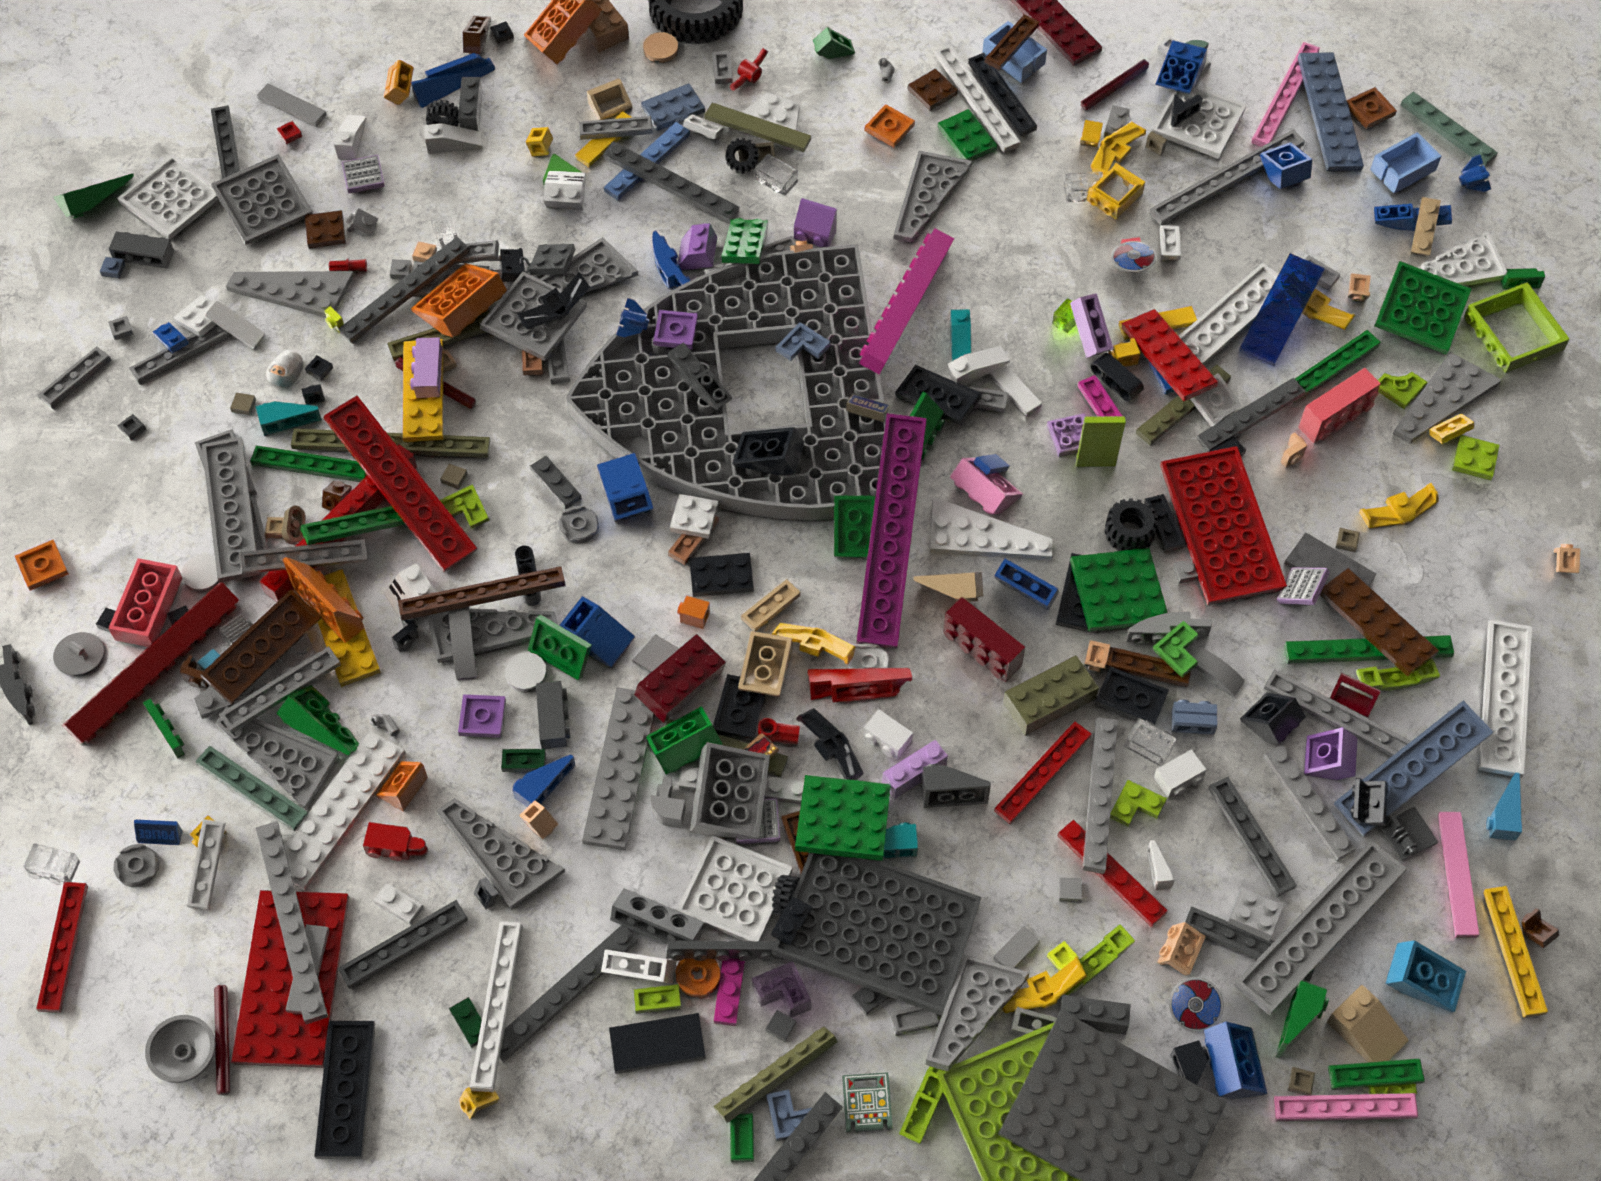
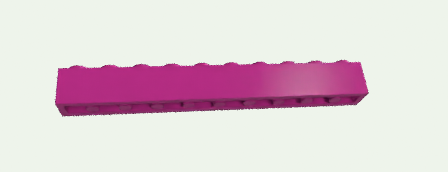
M934 228L931 234L927 233L923 241L925 246L921 245L916 253L918 258L914 257L909 265L912 268L911 271L906 270L902 278L905 280L904 283L900 281L895 290L898 294L892 295L888 303L891 305L890 308L886 306L881 315L883 320L879 319L874 327L876 333L871 332L866 341L869 343L868 346L864 344L859 354L862 356L859 364L880 375L955 238Z

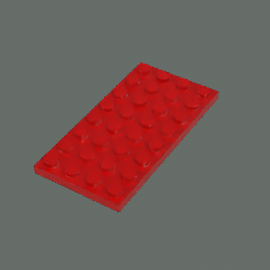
M1235 446L1161 461L1160 467L1191 559L1198 574L1207 606L1281 591V589L1287 587L1238 447Z
M260 890L231 1059L232 1064L324 1068L328 1023L332 1017L349 902L348 893L296 892L305 927L306 925L329 928L318 977L328 1017L305 1024L302 1014L286 1012L293 975L272 891Z

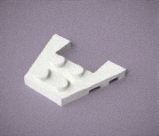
M766 92L746 108L743 113L796 130L799 103ZM729 127L730 130L744 134V132ZM778 144L779 147L788 149L790 151L794 150L792 148Z

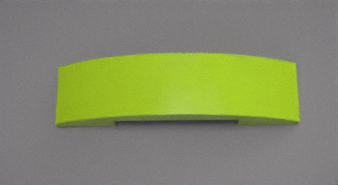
M1433 658L1409 677L1397 667L1380 670L1377 667H1369L1356 670L1359 681L1381 691L1409 688L1440 677Z
M1121 924L1104 936L1098 945L1079 959L1087 977L1064 995L1070 996L1085 986L1117 960L1135 942Z

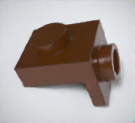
M342 481L331 482L323 490L322 508L328 510L335 508L352 491V486L344 484Z
M189 655L180 667V674L184 681L192 687L208 689L209 684L200 677L203 671L196 669L198 664L195 658Z
M1537 908L1527 913L1521 921L1523 935L1542 948H1545L1559 936V930L1541 918V911Z

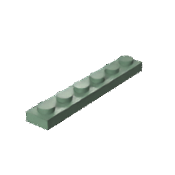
M1414 91L1401 101L1400 105L1470 157L1480 154L1483 161L1481 165L1486 166L1496 158L1497 151Z
M211 746L195 761L202 769L293 831L297 829L308 815V812Z

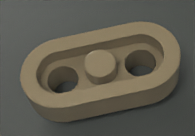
M297 505L288 508L284 513L282 537L288 544H296L303 538L300 529L301 525L305 524L306 515L304 510Z

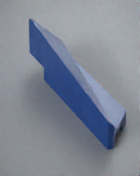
M472 53L425 71V79L411 82L413 95L420 107L424 108L433 103V101H437L460 89L462 77L481 78L494 71L495 66L490 58L484 59L479 54Z

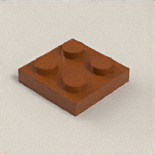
M1376 87L1346 100L1349 111L1366 129L1395 116L1397 112Z

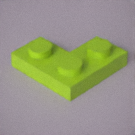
M473 484L440 499L453 517L464 512L471 529L490 521Z
M1127 780L1110 813V819L1129 827L1137 810L1157 819L1167 798Z

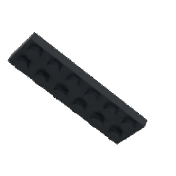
M329 1021L314 1154L316 1159H363L375 1021Z

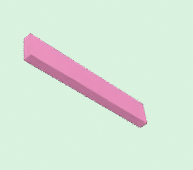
M1439 812L1438 822L1455 937L1477 938L1479 936L1462 815L1461 812Z
M1415 1093L1274 1096L1276 1121L1418 1118Z

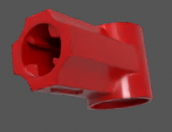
M764 718L759 722L757 736L762 733L772 743L798 745L800 726L776 723L771 718ZM763 730H770L771 732L765 733Z

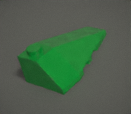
M134 174L124 175L53 197L66 217L79 218L84 216L83 212L89 211L131 180Z
M312 685L288 696L276 713L285 724L346 755L352 754L357 749L359 743L348 728L340 724L339 715L332 713L328 707L330 705L329 701Z

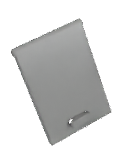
M655 634L632 659V662L652 672L679 648Z

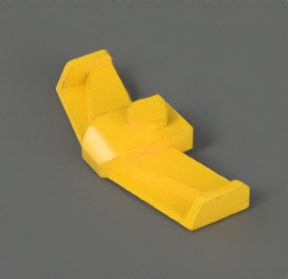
M1131 121L1113 134L1106 136L1101 142V146L1091 164L1093 174L1102 178L1109 171L1114 160L1121 163L1131 152V147L1128 144L1144 136L1146 129Z
M1293 272L1282 285V288L1302 309V313L1311 320L1318 319L1345 330L1356 316L1355 314L1329 306L1328 304L1332 299L1317 289L1311 294Z
M1429 483L1410 498H1408L1404 491L1388 497L1385 501L1387 506L1370 509L1363 508L1360 509L1359 514L1368 528L1398 524L1405 525L1413 522L1415 518L1438 503V492L1432 483Z
M779 623L771 634L792 638V642L800 643L799 651L819 657L824 650L845 661L847 665L852 660L856 648L854 645L817 627Z
M1075 957L1073 961L1051 978L1048 972L1044 971L1027 979L1029 987L1019 989L1002 1008L1003 1012H1014L1017 1007L1023 1009L1048 1008L1057 1004L1058 999L1087 977L1078 957Z

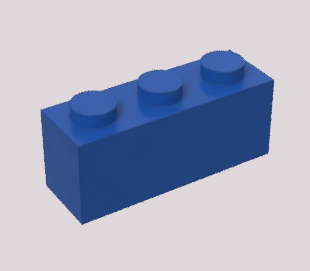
M1004 558L994 575L995 579L1047 610L1050 609L1059 594L1058 588Z

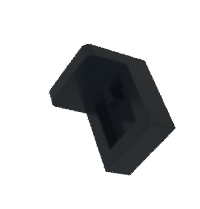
M413 619L401 620L404 628L391 637L394 647L399 652L409 648L419 638L417 632L418 625Z

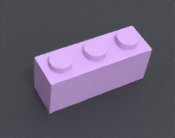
M1097 293L1080 297L1071 302L1070 305L1086 358L1112 350L1113 345Z
M416 338V346L412 347L415 362L411 363L412 374H414V378L410 380L411 390L415 391L416 398L440 397L442 366L440 338Z
M934 740L884 771L882 783L891 785L890 795L895 800L921 783L924 766L929 764L947 766L948 755L938 742Z

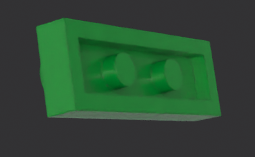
M151 698L143 702L177 759L185 755L181 748L185 744L179 735H173L172 731L175 729L169 719H163L162 715L165 713L159 703L154 705Z

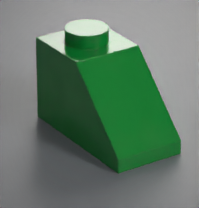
M826 27L813 39L815 52L827 59L849 56L855 53L851 39L829 27Z

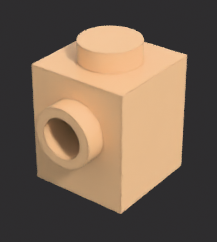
M536 801L531 803L519 815L532 832L542 839L551 834L558 825L546 808Z

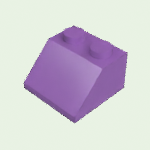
M802 198L794 223V238L799 241H807L818 247H830L836 234L837 209Z
M710 223L692 225L681 239L677 263L681 270L713 267L717 235Z
M1343 727L1308 735L1304 774L1306 776L1332 780L1354 777L1356 775L1358 738Z

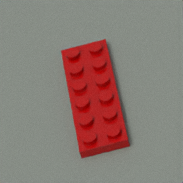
M1155 309L1122 323V330L1130 339L1135 338L1139 350L1183 401H1187L1218 386V381Z

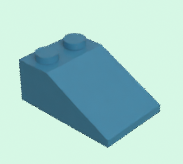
M1413 940L1397 943L1385 984L1404 995L1447 1011L1455 1012L1466 971Z

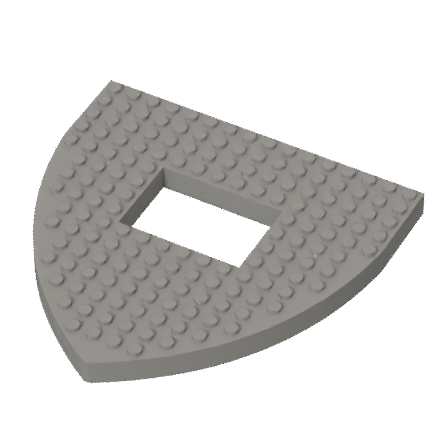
M858 244L812 248L796 253L794 250L762 255L760 264L734 263L679 286L643 309L647 314L646 318L649 319L646 330L643 329L641 333L627 337H620L615 333L591 359L566 397L568 412L588 435L616 459L635 453L643 477L677 494L716 500L719 504L718 508L776 519L827 520L834 519V495L876 497L886 418L884 422L846 411L847 402L852 394L884 403L880 375L859 364L862 358L859 354L864 344L869 345L866 341L873 331ZM659 310L698 314L693 348L690 351L705 369L709 368L722 386L723 378L719 349L780 343L799 322L829 340L830 347L819 359L804 349L796 356L806 424L729 432L726 404L716 410L706 403L679 375V369L667 356L668 352L674 348L654 346L653 340ZM795 427L805 442L795 474L775 475L737 467L732 464L742 432Z

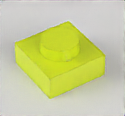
M330 306L324 310L326 314L325 321L331 329L335 328L340 333L338 328L344 325L343 319Z
M1065 941L1047 954V958L1059 971L1073 961L1075 957H1078Z

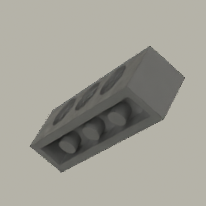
M625 888L612 905L610 917L611 921L664 944H667V941H699L704 925L703 921L695 917L686 915Z

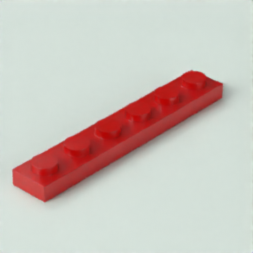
M1074 721L994 808V812L1011 825L1089 740L1092 733Z
M1073 819L1058 832L1057 836L1083 861L1086 831ZM1107 852L1105 873L1096 874L1150 927H1153L1167 914L1168 910Z
M64 882L36 1007L38 1012H62L88 890L86 883Z

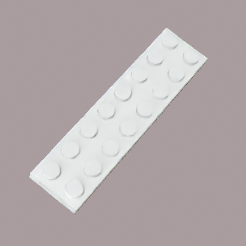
M1261 263L1181 333L1179 337L1201 363L1205 365L1286 293L1282 288L1286 279L1266 264Z
M1491 619L1488 622L1482 720L1493 731V734L1480 744V771L1513 776L1516 772L1520 773V778L1524 775L1531 626Z
M371 731L367 733L284 845L295 886L306 891L406 754L404 749Z

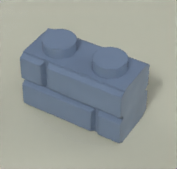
M1184 699L1174 702L1171 711L1172 732L1215 734L1217 729V704H1211L1209 701L1190 703V701Z

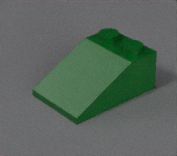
M1300 980L1291 997L1276 1058L1280 1059L1314 1024L1317 1018L1321 1019L1323 1011H1326L1329 998H1326L1327 989Z

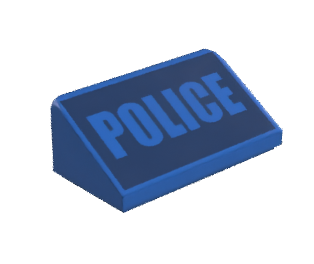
M134 820L137 843L180 844L183 830L177 821Z

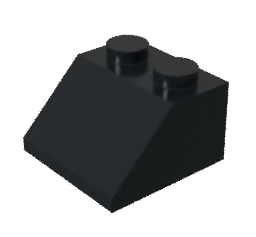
M1266 692L1240 720L1264 741L1280 744L1300 725L1306 716L1295 697Z

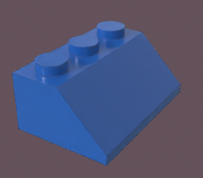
M1225 1021L1205 1029V1044L1209 1051L1210 1066L1214 1073L1215 1088L1219 1097L1239 1099L1268 1094L1252 1028Z

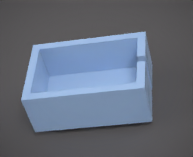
M1007 21L987 36L983 41L982 53H985L987 56L1014 25ZM1029 37L1002 69L1022 83L1032 75V71L1035 73L1045 65L1047 49Z
M1417 132L1375 155L1370 170L1380 180L1384 179L1383 183L1395 194L1436 171L1442 156Z

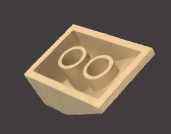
M982 572L914 576V581L955 599L963 597L968 602L978 601V597L984 596Z
M751 631L738 690L780 697L793 649L792 638Z
M1363 985L1356 989L1331 1014L1326 1022L1367 1062L1389 1061L1409 1041L1382 1003Z

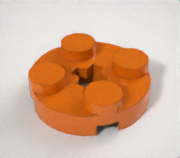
M683 959L679 961L676 967V982L679 984L680 990L686 995L703 999L714 992L719 985L720 968L716 959H706L704 961ZM703 971V978L694 979L693 972Z

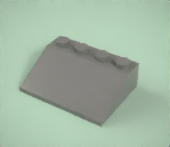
M707 742L701 750L690 832L708 836L758 839L770 755Z

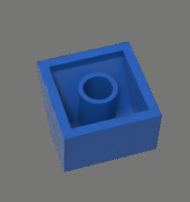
M1291 142L1260 153V158L1269 181L1279 189L1311 178L1313 159Z

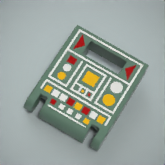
M888 1072L842 1075L846 1133L851 1132L850 1122H855V1132L883 1131V1120H887V1128L892 1130ZM877 1080V1087L855 1088L854 1081Z

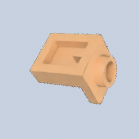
M1561 544V547L1555 548L1554 553H1557L1556 572L1579 573L1580 548H1573L1572 544Z

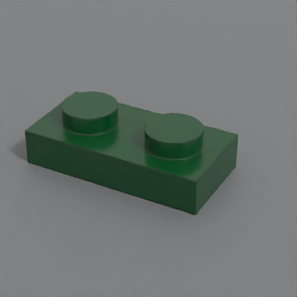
M502 749L501 770L502 772H531L545 766L546 751L545 749Z
M467 997L450 1007L449 1010L468 1044L473 1048L478 1045L482 1019L470 998Z

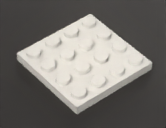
M1194 86L1190 94L1174 90L1152 131L1169 141L1219 159L1247 104L1198 86ZM1174 94L1184 102L1188 98L1199 94L1203 98L1200 111L1172 127L1171 112Z
M173 154L117 198L121 205L170 240L219 200L211 186L212 182Z
M712 835L677 911L703 921L705 926L742 941H761L774 912V908H772L774 902L772 901V897H774L773 889L776 888L774 885L776 882L778 883L777 879L780 875L790 876L793 867Z

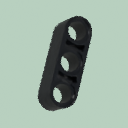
M1104 353L1090 365L1093 374L1127 402H1130L1144 390L1141 380L1109 353Z
M527 545L518 547L515 551L518 575L536 572L532 548ZM541 592L522 595L524 603L529 606L537 605L541 601Z

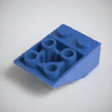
M1172 40L1155 85L1190 94L1205 66L1207 49Z
M635 453L597 464L614 522L653 511L652 501Z
M583 596L559 625L590 643L592 646L589 655L610 668L613 667L635 638L629 630L603 608Z

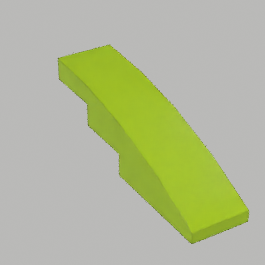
M930 1066L899 1132L900 1135L919 1144L922 1142L944 1093L936 1076V1072L941 1069Z

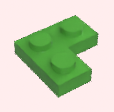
M1182 621L1155 644L1153 650L1183 678L1198 665V661L1185 650L1198 638V633L1185 621Z

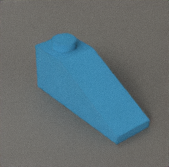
M1515 772L1490 817H1487L1486 829L1489 830L1490 838L1516 841L1522 833L1520 773Z

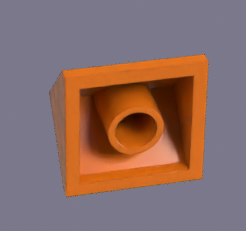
M400 761L376 796L404 812L428 778L424 765L421 762Z

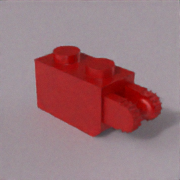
M373 822L368 823L363 848L369 857H388L393 861H402V859L409 860L410 856L423 857L427 854L428 848L425 840L412 837L407 827Z

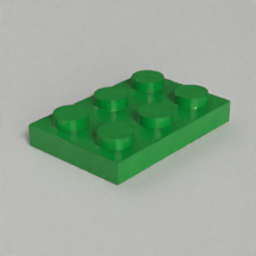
M969 109L938 122V129L962 159L973 161L997 150V144Z
M834 495V557H868L875 496Z
M540 615L535 620L528 651L537 654L544 661L574 679L580 680L583 677L592 645Z

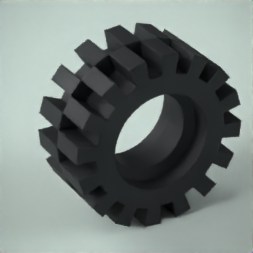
M439 100V103L433 101L427 107L426 124L443 123L458 127V107L454 106V103L449 104L447 100L445 103L443 100Z
M743 137L741 140L736 138V141L732 140L730 145L727 146L725 154L726 164L730 166L732 171L734 169L736 173L742 172L744 174L745 171L750 172L758 162V148H756L755 143H751L750 139L747 141ZM740 149L746 150L749 154L748 160L745 162L737 161L735 158L736 151Z
M780 875L778 877V883L776 882L774 885L776 888L773 889L774 897H772V901H774L772 908H774L775 914L782 915L793 897L800 877Z

